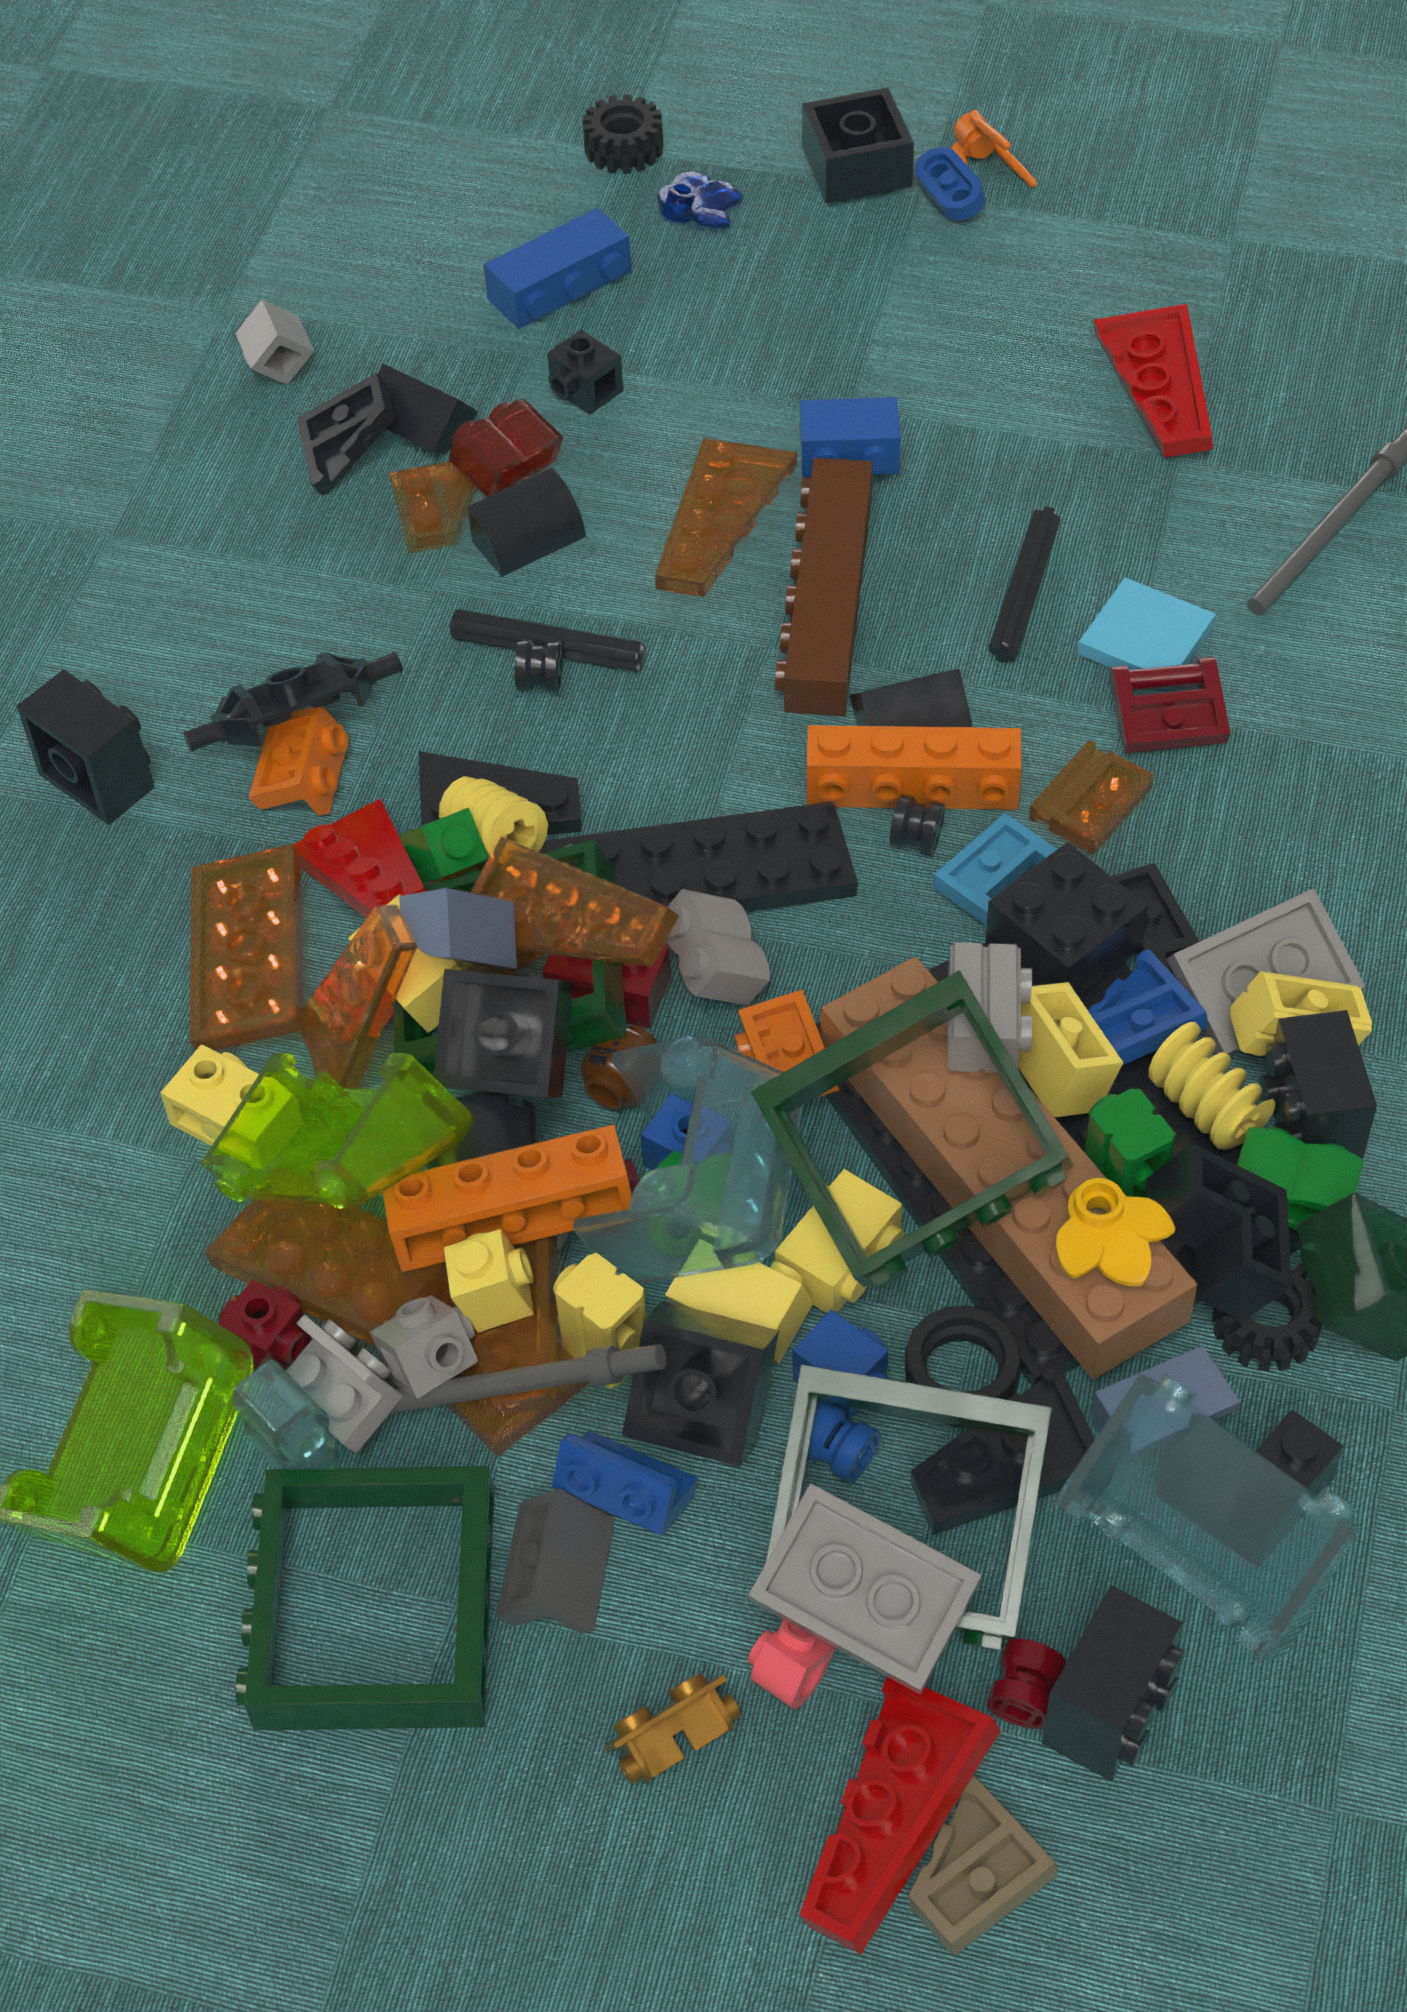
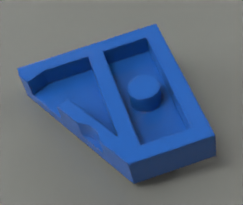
M1150 949L1142 951L1136 957V969L1125 981L1117 978L1105 991L1104 999L1092 1005L1088 1010L1123 1061L1122 1065L1158 1050L1161 1044L1174 1031L1188 1022H1196L1200 1026L1201 1031L1207 1029V1012Z

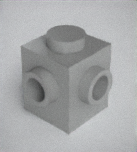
M261 299L235 333L244 353L243 358L250 366V369L286 385L289 384L314 352L299 316Z
M432 1295L405 1303L397 1310L395 1317L370 1331L383 1363L392 1370L389 1374L392 1382L416 1399L478 1362V1358L470 1343V1340L475 1337V1332L468 1317H465L457 1306L451 1308Z

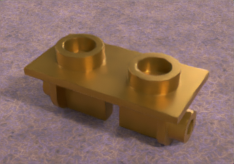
M699 1672L668 1691L673 1701L670 1705L651 1715L647 1706H644L613 1725L618 1737L603 1746L606 1751L622 1747L626 1757L618 1761V1765L629 1784L632 1785L640 1779L646 1784L653 1777L685 1758L672 1737L678 1732L682 1731L692 1750L696 1751L725 1732L734 1729L733 1721L742 1716L741 1711L730 1694L720 1698L715 1690L717 1686L727 1681L725 1675L706 1681L703 1674Z

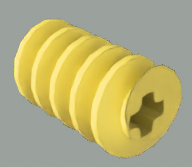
M463 776L454 781L444 792L439 805V818L469 807L486 852L493 860L506 864L520 857L535 856L542 848L547 837L548 822L545 812L537 804L483 778L475 779Z
M1188 1022L1174 1031L1161 1044L1149 1066V1078L1155 1086L1164 1088V1093L1171 1102L1179 1103V1108L1186 1117L1195 1119L1194 1124L1202 1133L1210 1134V1140L1217 1149L1227 1150L1235 1148L1244 1143L1249 1127L1263 1128L1274 1112L1276 1103L1273 1099H1270L1256 1106L1255 1104L1263 1092L1261 1086L1258 1083H1251L1240 1090L1245 1083L1246 1072L1242 1068H1235L1225 1074L1232 1061L1231 1057L1226 1052H1220L1211 1057L1216 1047L1215 1041L1211 1037H1204L1196 1041L1201 1028L1196 1022Z

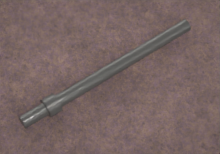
M1407 426L1392 443H1385L1371 458V466L1248 600L1247 606L1252 613L1263 615L1386 478L1394 477L1406 464Z
M660 1344L621 1351L612 1345L589 1349L585 1357L449 1379L418 1399L399 1387L395 1389L403 1397L389 1414L588 1381L595 1387L620 1383L625 1375L664 1369L666 1366V1354Z

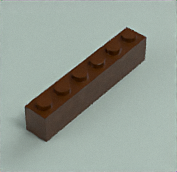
M814 458L811 478H802L800 507H806L807 512L797 513L795 541L796 543H802V548L792 549L790 577L791 579H797V585H787L785 614L792 616V622H782L780 653H787L786 660H777L775 672V691H784L785 713L846 717L872 501L873 461Z

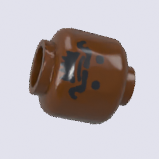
M639 1026L626 1027L627 1037L610 1040L592 1046L582 1060L580 1073L584 1081V1089L594 1102L606 1109L620 1110L621 1108L637 1107L646 1099L663 1072L664 1059L661 1051L657 1048L656 1039L650 1032Z

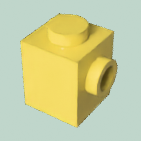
M501 1229L489 1233H477L468 1237L465 1241L444 1247L450 1297L463 1315L468 1317L478 1333L534 1315L529 1283L533 1282L530 1261L524 1249H515Z

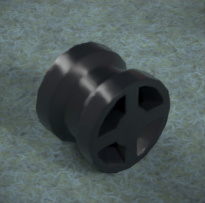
M518 639L515 654L516 689L529 690L533 685L543 686L547 691L558 692L562 676L561 641L550 640L545 645H535L530 639Z
M902 794L896 805L891 824L890 846L902 848L909 844L917 846L921 853L933 855L943 827L945 803L933 801L928 805L917 803L914 796Z

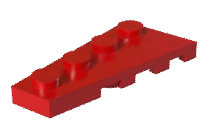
M1181 304L1094 319L1095 335L1164 458L1213 450L1211 427L1188 305Z
M380 798L330 825L325 824L310 829L304 835V839L289 846L294 860L299 867L368 920L399 894L404 896L426 892Z
M886 1677L882 1688V1693L886 1698L877 1720L871 1719L862 1742L866 1752L855 1780H848L840 1803L845 1810L836 1834L829 1835L799 1914L809 1928L860 1955L1001 1732L996 1721L991 1716L926 1687L920 1695L889 1677Z

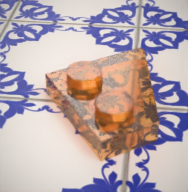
M481 456L389 473L408 554L457 545L463 529L462 520L468 515L467 506L473 503L472 491L476 481H481L483 477Z

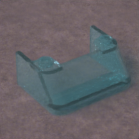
M698 1035L613 1052L611 1061L650 1121L671 1093L692 1103V1109L680 1165L654 1169L646 1173L633 1191L628 1210L575 1219L573 1229L590 1254L598 1253L617 1268V1275L624 1273L638 1284L752 1265L771 1255L781 1239L793 1168L752 1096L751 1091L782 1074L784 1071L707 1037ZM803 1106L789 1113L798 1132Z

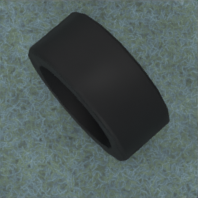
M972 1306L945 1307L927 1315L912 1330L905 1351L906 1383L952 1390L942 1387L928 1375L926 1362L929 1354L935 1348L949 1342L966 1341L980 1345L993 1354L998 1363V1373L990 1385L976 1391L962 1392L1005 1400L1016 1393L1021 1367L1019 1342L1009 1326L993 1313ZM943 1423V1424L950 1425V1426H953V1427H964V1426H958V1425H952V1424Z

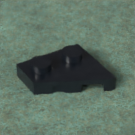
M377 373L297 418L311 484L322 496L335 486L395 419L387 383Z

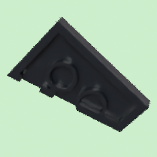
M419 751L421 826L440 819L439 805L444 792L454 781L466 776L492 781L508 791L514 792L518 796L537 804L546 815L548 822L547 835L582 832L578 778Z
M1059 1363L1045 1371L1041 1376V1380L1019 1396L1015 1393L1007 1399L1052 1407L1038 1499L1106 1476V1460ZM966 1429L911 1470L910 1483L933 1535L1017 1506L1027 1437L981 1429Z

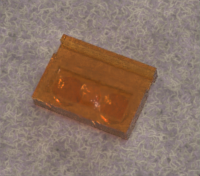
M1089 740L1030 805L1029 819L1034 822L1038 819L1049 824L1050 831L1094 855L1152 789L1154 774L1110 750L1107 754L1096 749V743Z

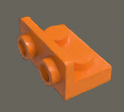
M309 707L291 712L292 717L283 723L268 726L248 797L260 810L303 799L318 816L327 815L331 811L345 753L348 748L349 736L324 707Z
M803 990L738 1010L743 1032L735 1034L734 1040L743 1066L746 1067L754 1064L758 1077L750 1079L752 1090L825 1049ZM838 1085L820 1096L839 1091Z

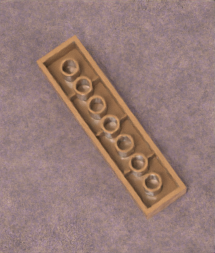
M915 956L821 1007V1039L824 1047L832 1045L938 983L937 980ZM947 1022L847 1079L952 1208L1046 1155L999 1073H986L984 1069H980L978 1072L950 1071L947 1068ZM1031 1091L1074 1166L1064 1172L1067 1179L1055 1189L1040 1196H1035L1030 1191L1011 1202L1014 1210L1001 1220L986 1227H982L978 1221L968 1228L1092 1380L1189 1323L1198 1284L1161 1241L1149 1242L1152 1265L1149 1277L1142 1286L1117 1284L1104 1276L1098 1267L1075 1279L1069 1277L1063 1271L1056 1252V1235L1058 1230L1069 1220L1067 1213L1069 1197L1083 1182L1093 1178H1107ZM1091 1208L1088 1210L1094 1214H1108L1102 1208Z

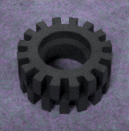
M624 94L623 100H617L616 95L608 96L609 103H605L600 99L595 102L596 108L590 106L586 110V115H583L582 120L585 154H587V159L590 163L595 161L596 168L602 170L607 165L608 173L615 174L617 168H622L623 174H630V168L635 167L638 172L645 170V163L652 166L656 163V157H661L663 153L662 148H664L662 114L660 109L656 110V105L652 101L646 104V99L638 96L636 101H632L630 94Z
M1301 1263L1298 1264L1294 1271L1291 1270L1292 1288L1275 1299V1301L1286 1306L1291 1312L1292 1319L1284 1326H1265L1257 1323L1250 1317L1242 1321L1214 1307L1212 1313V1322L1215 1323L1213 1332L1216 1340L1224 1338L1222 1349L1230 1356L1238 1349L1240 1351L1238 1363L1248 1367L1251 1358L1260 1360L1258 1371L1269 1372L1271 1361L1277 1362L1279 1371L1289 1369L1292 1358L1298 1365L1305 1361L1308 1351L1313 1352L1317 1346L1326 1311H1324L1327 1303L1325 1293L1319 1294L1321 1283L1315 1276L1305 1281L1308 1268Z

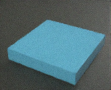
M1125 577L1079 640L1077 654L1107 667L1127 665L1129 670L1189 664L1213 629L1216 614ZM1162 687L1160 689L1169 692L1172 687Z

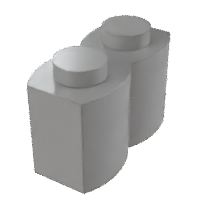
M681 889L662 913V930L670 948L679 955V968L686 987L697 997L749 1006L770 981V971L762 948L755 941L751 940L750 922L744 908L734 899Z

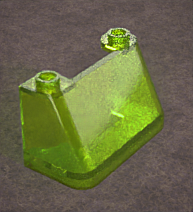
M273 1053L200 1164L216 1178L214 1182L215 1187L225 1196L238 1202H244L246 1198L254 1200L329 1204L336 1208L345 1209L347 1206L363 1205L461 1145L475 1121L471 1113L410 1053L390 1054L379 1071L385 1079L379 1089H343L325 1071H318L315 1077L310 1079L294 1067L297 1060L290 1053Z
M83 1289L71 1317L69 1340L73 1350L80 1357L91 1362L92 1365L47 1474L28 1468L18 1469L6 1477L0 1487V1523L8 1528L134 1568L162 1573L170 1570L179 1561L184 1552L249 1386L254 1368L253 1355L250 1347L243 1339L185 1303Z

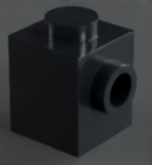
M582 329L564 342L557 344L554 349L547 353L550 389L559 398L568 400L587 414L591 415L623 392L621 355Z

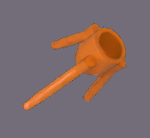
M972 110L957 120L953 130L957 142L952 145L951 149L959 155L967 166V156L982 159L995 151L1030 187L1033 188L1037 185L1036 179L1008 151L1011 147L1010 142L993 128L977 110Z

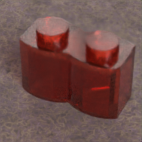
M525 399L515 400L509 404L503 402L491 411L488 418H483L476 422L468 421L458 428L452 438L453 447L448 460L486 497H489L517 484L521 479L536 475L556 460L564 437Z

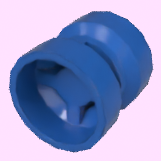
M822 1402L818 1407L809 1460L813 1463L819 1461L827 1463L831 1466L833 1475L851 1485L863 1474L874 1457L881 1439V1432L865 1422L856 1424L847 1419L846 1413L842 1408L835 1404Z

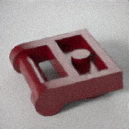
M1214 656L1197 658L1196 663L1134 670H1129L1127 665L1110 667L1109 684L1111 695L1115 701L1124 754L1228 743L1231 732L1217 662ZM1198 684L1200 688L1198 690L1133 695V690Z

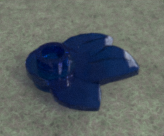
M689 171L675 176L671 184L661 187L658 192L657 201L660 205V213L673 222L686 223L693 220L705 227L729 228L731 221L725 210L743 202L744 196L740 190L730 183L720 180L711 181L706 173Z

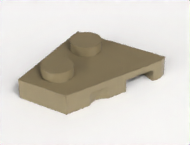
M973 1775L961 1794V1800L949 1824H943L933 1844V1857L930 1863L921 1869L908 1895L910 1907L954 1957L1057 1876L1056 1862Z

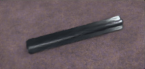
M1046 506L1044 510L1035 509L1031 515L989 643V652L996 655L995 660L999 662H1004L1005 659L1014 660L1018 656L1061 521L1060 517L1054 514V508Z
M463 609L455 610L450 621L451 636L459 640L516 650L518 639H530L535 645H545L550 640L561 641L562 658L630 671H640L645 661V644L641 641Z

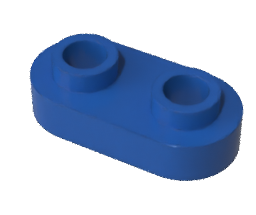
M936 147L926 151L919 157L915 165L919 184L947 218L965 220L973 217L982 209L985 203V194L981 182L954 150L948 147Z

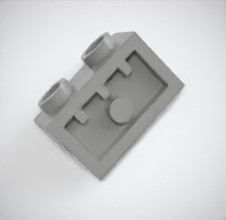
M304 1314L296 1324L313 1339L277 1381L276 1385L343 1445L357 1454L402 1399L403 1395L385 1381L392 1370L365 1348L357 1356L350 1351L357 1342L352 1336L331 1319H328L323 1327H320Z

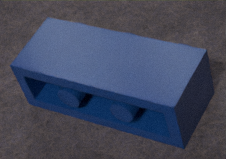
M597 207L485 263L484 272L488 301L513 325L520 329L630 273L629 235Z

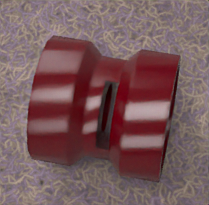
M1011 1639L1006 1642L1000 1659V1667L1003 1670L1002 1677L992 1683L986 1706L990 1712L1010 1724L1028 1729L1044 1728L1050 1691L1066 1665V1660L1060 1653L1045 1644L1027 1639Z

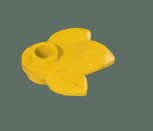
M1093 1178L1083 1182L1070 1195L1067 1208L1069 1220L1058 1230L1056 1235V1252L1063 1271L1073 1279L1081 1277L1098 1267L1104 1276L1117 1284L1142 1286L1149 1277L1152 1265L1149 1242H1157L1168 1238L1175 1233V1226L1166 1210L1156 1201L1150 1198L1126 1196L1121 1188L1111 1180ZM1091 1208H1102L1108 1214L1099 1215L1088 1210Z

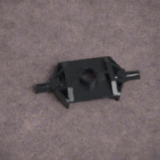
M395 651L370 662H367L364 658L359 660L324 652L317 655L315 664L310 666L281 670L269 676L265 683L249 689H245L242 685L230 688L228 695L222 697L215 714L210 716L211 722L189 731H184L183 735L191 753L219 741L232 745L258 747L262 745L256 725L262 723L263 726H273L283 723L292 717V711L308 705L314 708L330 705L339 700L340 693L350 692L355 696L358 707H362L365 705L373 690L372 686L375 685L376 681L399 672L402 673L403 667Z

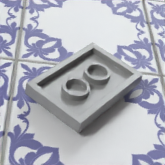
M1314 888L1167 958L1176 979L1207 1012V1029L1203 1031L1206 1037H1211L1215 1041V1055L1220 1052L1230 1054L1239 1049L1230 1018V1006L1242 992H1247V986L1260 971L1357 985L1361 989L1366 987Z
M810 1483L749 1592L748 1598L749 1601L921 1695L982 1581V1575Z

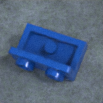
M588 1430L582 1438L573 1434H567L560 1442L552 1487L555 1489L560 1488L584 1502L663 1536L694 1497L698 1477Z

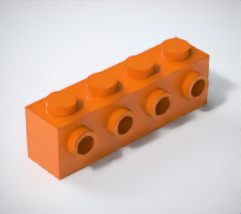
M808 725L807 805L834 802L835 807L896 808L900 796L906 794L914 796L917 803L928 805L933 801L945 803V809L1018 810L1022 769L1021 728Z
M614 1124L381 1181L389 1234L402 1272L446 1262L444 1247L465 1241L468 1237L477 1233H489L501 1229L510 1243L516 1245L636 1215Z

